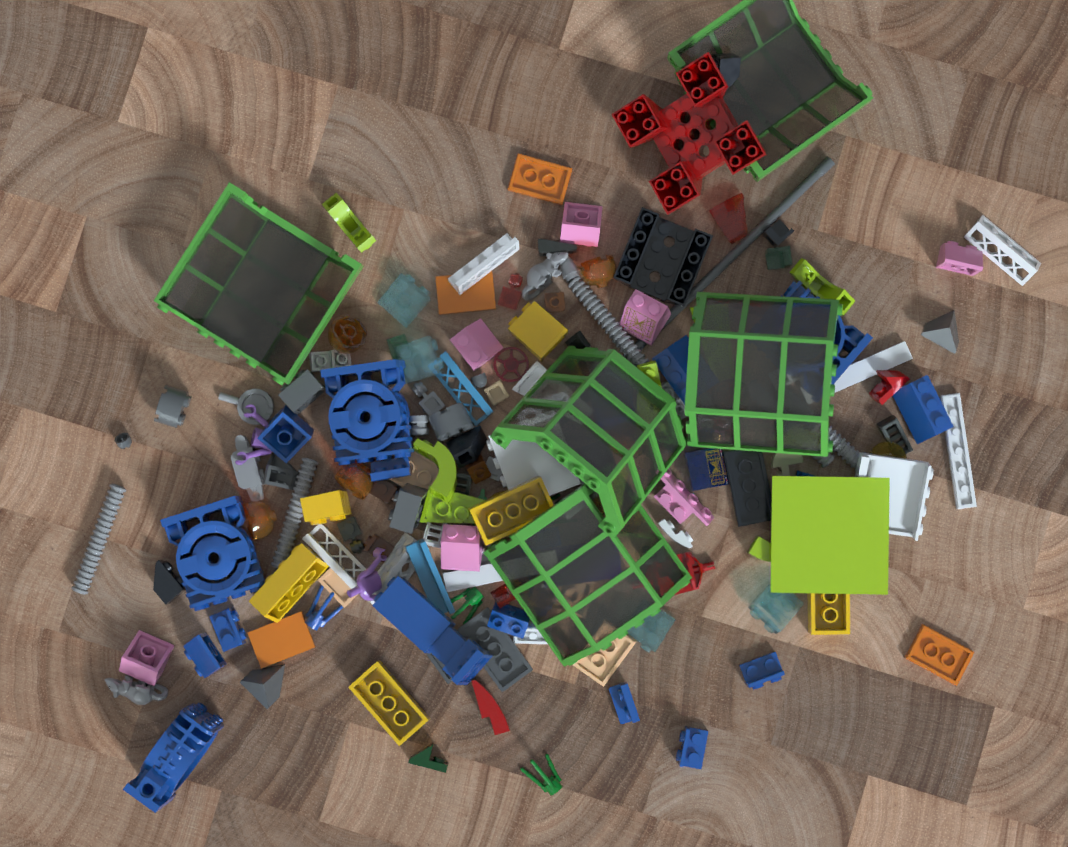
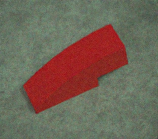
M476 678L472 679L482 719L490 717L495 735L510 731L506 716L495 697Z

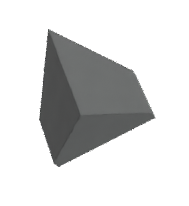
M955 310L925 323L921 333L923 337L954 354L959 344Z
M272 452L266 466L263 484L294 490L293 487H296L295 481L298 480L296 477L299 475V472L289 462L285 463Z
M285 664L252 670L240 683L268 709L280 697Z

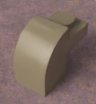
M799 443L785 446L784 448L801 449ZM774 453L770 467H778L779 471H776L777 476H790L789 465L803 463V457L797 454Z

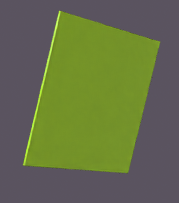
M772 476L770 593L888 595L890 478Z

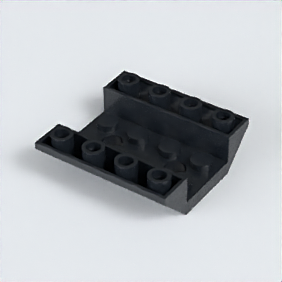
M642 207L613 278L631 289H636L661 301L685 307L713 235L698 229L690 230L660 218V214ZM666 237H671L674 240L672 247L664 245ZM652 272L659 273L660 280L658 282L650 280L649 275Z

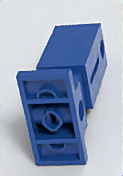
M400 576L397 578L393 577L386 586L388 588L384 593L380 592L374 598L375 603L372 606L424 653H432L445 665L443 670L452 678L451 680L456 685H468L493 655L488 650H484L476 641L464 638L453 628L456 624L408 580Z

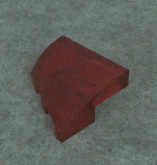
M742 193L727 199L709 210L731 244H734L748 234L746 211L744 208L745 198Z

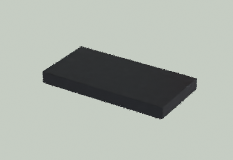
M744 450L724 451L723 456L738 527L771 521L772 496L763 452Z

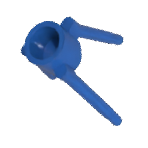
M320 585L311 608L306 614L307 619L305 623L314 630H318L319 627L323 628L343 608L340 605L323 620L324 615L322 612L334 596V592H331L320 609L314 611L324 588L322 585Z

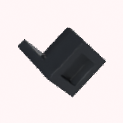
M778 220L763 233V236L774 248H777L794 230L792 228L789 230L781 220Z

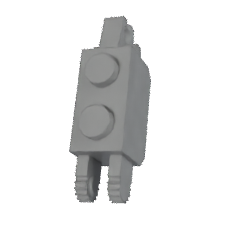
M238 435L235 438L237 451L231 455L238 486L247 490L252 502L261 501L264 499L262 485H265L263 484L265 471L260 469L259 465L261 456L249 458L244 464L237 465L235 463L236 460L243 461L241 456H237L239 452L249 453L255 451V448L250 447L246 436Z

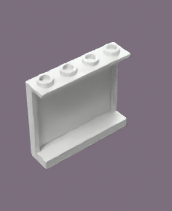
M551 411L518 425L544 428L555 413ZM557 422L550 431L565 443ZM488 435L489 440L486 443L489 451H494L496 458L493 459L496 469H500L503 476L500 477L503 488L507 487L509 490L540 476L550 496L581 484L578 477L543 450L537 443L512 440L507 448L503 449Z
M859 452L855 477L890 478L889 534L913 537L915 541H918V536L922 535L923 531L921 520L926 515L925 499L929 498L930 494L928 483L933 478L932 466L926 461Z

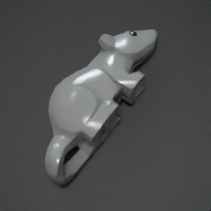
M567 252L547 253V259L543 263L537 264L529 270L527 285L522 290L524 300L531 301L536 298L544 289L552 284V276L558 277L562 274L557 268L567 259ZM537 289V291L528 295L531 290Z
M125 675L126 680L122 681L114 678L105 679L108 688L113 692L114 698L121 695L137 705H146L152 700L162 701L168 696V689L159 684L152 686L141 680L136 682L129 675ZM154 688L160 690L162 694H157Z

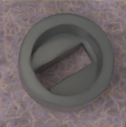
M485 373L471 378L473 385L477 388H482L487 383Z
M121 433L115 437V443L120 449L129 448L132 444L128 433Z

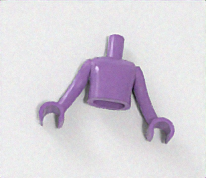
M249 404L245 407L252 411V413H244L246 418L253 417L264 428L268 425V422L256 412L254 405ZM255 427L251 438V447L261 450L249 453L239 452L237 456H241L243 461L236 460L235 463L237 465L244 464L249 458L270 455L272 453L268 447L257 439L263 429Z
M377 547L374 550L373 556L376 559L366 570L357 576V586L347 591V595L350 598L359 594L364 600L374 601L377 595L372 594L382 589L380 576L374 569L380 561L387 559V556L381 555L385 549Z

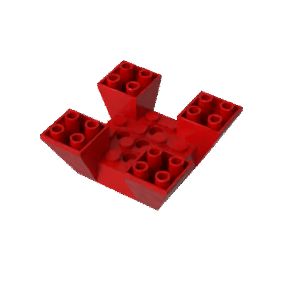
M709 52L676 72L687 94L662 109L645 94H642L611 114L630 148L654 140L668 164L669 169L649 181L667 215L700 196L703 177L726 163L732 175L767 155L748 120L738 125L723 99L728 85ZM687 113H689L691 116V119L688 123L685 121V115ZM714 119L716 127L711 129L710 122ZM698 129L700 137L695 139L694 132ZM680 140L684 142V147L682 149L678 147V143ZM706 146L709 148V154L707 156H705L703 153V150Z

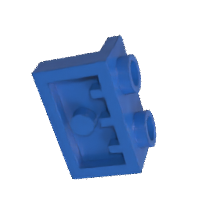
M408 457L371 462L370 464L372 472L370 476L373 482L411 476Z
M496 600L487 626L523 639L530 618L524 609Z
M232 607L209 616L223 652L246 643L245 639H247L245 630L240 628L238 621H240L239 615Z
M775 651L739 664L746 686L748 688L752 687L753 690L763 687L764 682H777L782 679L781 676L785 675Z
M627 681L609 687L620 724L640 721Z
M688 726L681 730L679 742H682L681 750L678 749L676 753V761H678L680 767L686 766L702 769L708 730Z

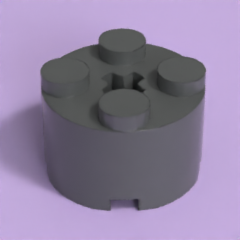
M165 385L164 389H167V392L161 394L155 413L159 417L154 418V421L177 428L178 425L181 426L184 423L186 414H183L185 407H189L192 396L188 395V391Z
M463 403L449 406L445 410L438 411L428 417L439 442H443L451 436L455 438L463 434V432L474 428Z

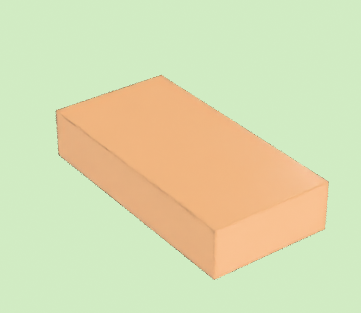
M331 568L318 579L329 593L334 592L333 597L344 608L357 596L355 595L350 598L347 595V591L351 588Z

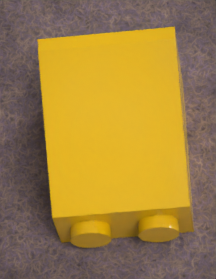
M535 301L532 304L528 302L521 310L523 313L519 317L515 316L508 323L510 326L508 331L542 362L568 335V330Z

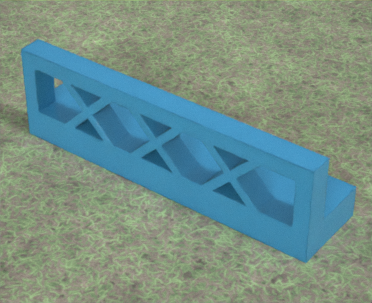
M446 351L440 355V358L428 366L457 403H462L460 401L461 392L471 395V403L463 404L464 406H470V412L468 410L467 412L475 426L494 413ZM444 361L448 366L447 374L438 373L434 367ZM451 370L454 375H449V371ZM449 377L459 380V389H452L448 386ZM461 384L466 390H461ZM453 391L458 392V397L455 395ZM473 399L478 405H473ZM472 407L481 408L485 413L477 421L471 415Z
M422 538L406 545L405 548L426 597L443 613H454V607L425 540Z

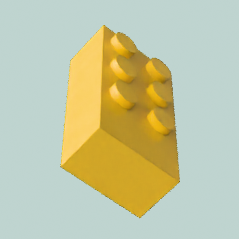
M537 476L468 508L483 543L488 545L516 532L554 504L542 478Z
M337 490L300 498L304 521L310 522L311 525L327 523V519H330V521L346 519V515L352 514L346 491Z
M301 543L294 547L291 555L278 565V569L274 574L266 578L264 585L254 594L249 602L264 617L278 623L329 566L314 550Z
M807 593L808 633L811 635L850 634V594Z
M380 660L348 687L398 746L402 745L431 719Z

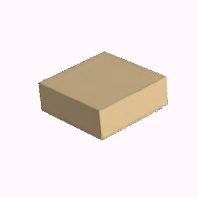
M500 380L484 389L493 406L510 397Z

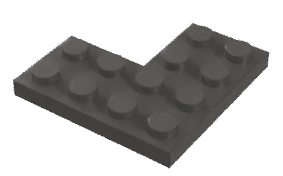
M487 607L459 627L457 631L467 640L472 639L476 641L484 650H488L493 655L484 666V669L500 691L504 692L531 672L533 668L507 633L487 626L491 615V610ZM426 653L447 684L452 682V678L443 670L445 665L432 653Z

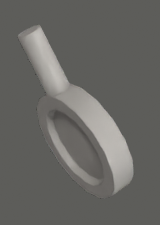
M261 389L247 390L240 398L222 392L219 395V400L237 405L239 416L243 421L251 425H260V423L253 417L246 418L244 416V413H252L250 409L245 408L247 405H254L256 412L266 421L274 413L273 399L267 392Z

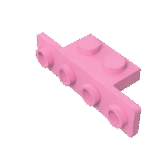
M658 466L653 470L656 475L659 473ZM668 469L661 478L666 485L654 498L680 524L694 513L705 526H708L714 519L711 511L699 502L697 496L690 493L685 488L684 483L677 479L671 470Z

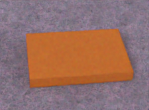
M518 153L508 191L563 205L573 168Z
M492 271L461 295L448 282V278L452 275L435 277L439 315L496 309Z
M302 611L283 618L278 623L273 622L248 632L261 669L316 647L308 625L305 623Z
M922 624L905 659L957 686L974 651Z

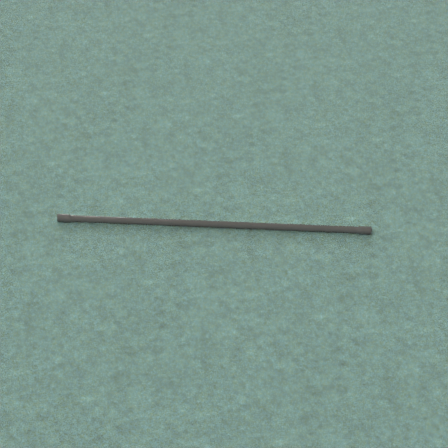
M827 156L806 179L691 289L685 307L674 305L670 309L671 316L662 330L696 298L697 292H702L798 198L820 177L824 176L835 165L834 161ZM638 340L634 345L638 346V350H642L647 343ZM608 369L596 381L604 387L615 374ZM592 386L579 397L585 404L590 400L589 389H593ZM562 416L558 421L559 427L562 428L569 419Z

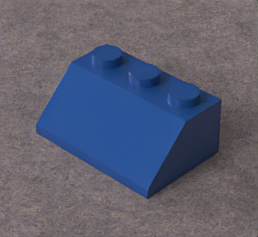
M685 335L652 358L653 361H656L657 367L684 405L689 346L688 335ZM700 352L697 397L720 382Z
M928 375L900 388L893 395L917 445L954 427Z

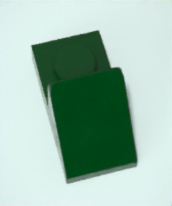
M434 743L409 758L408 763L444 773L447 771L448 762H445L444 758L434 756V759L430 758Z

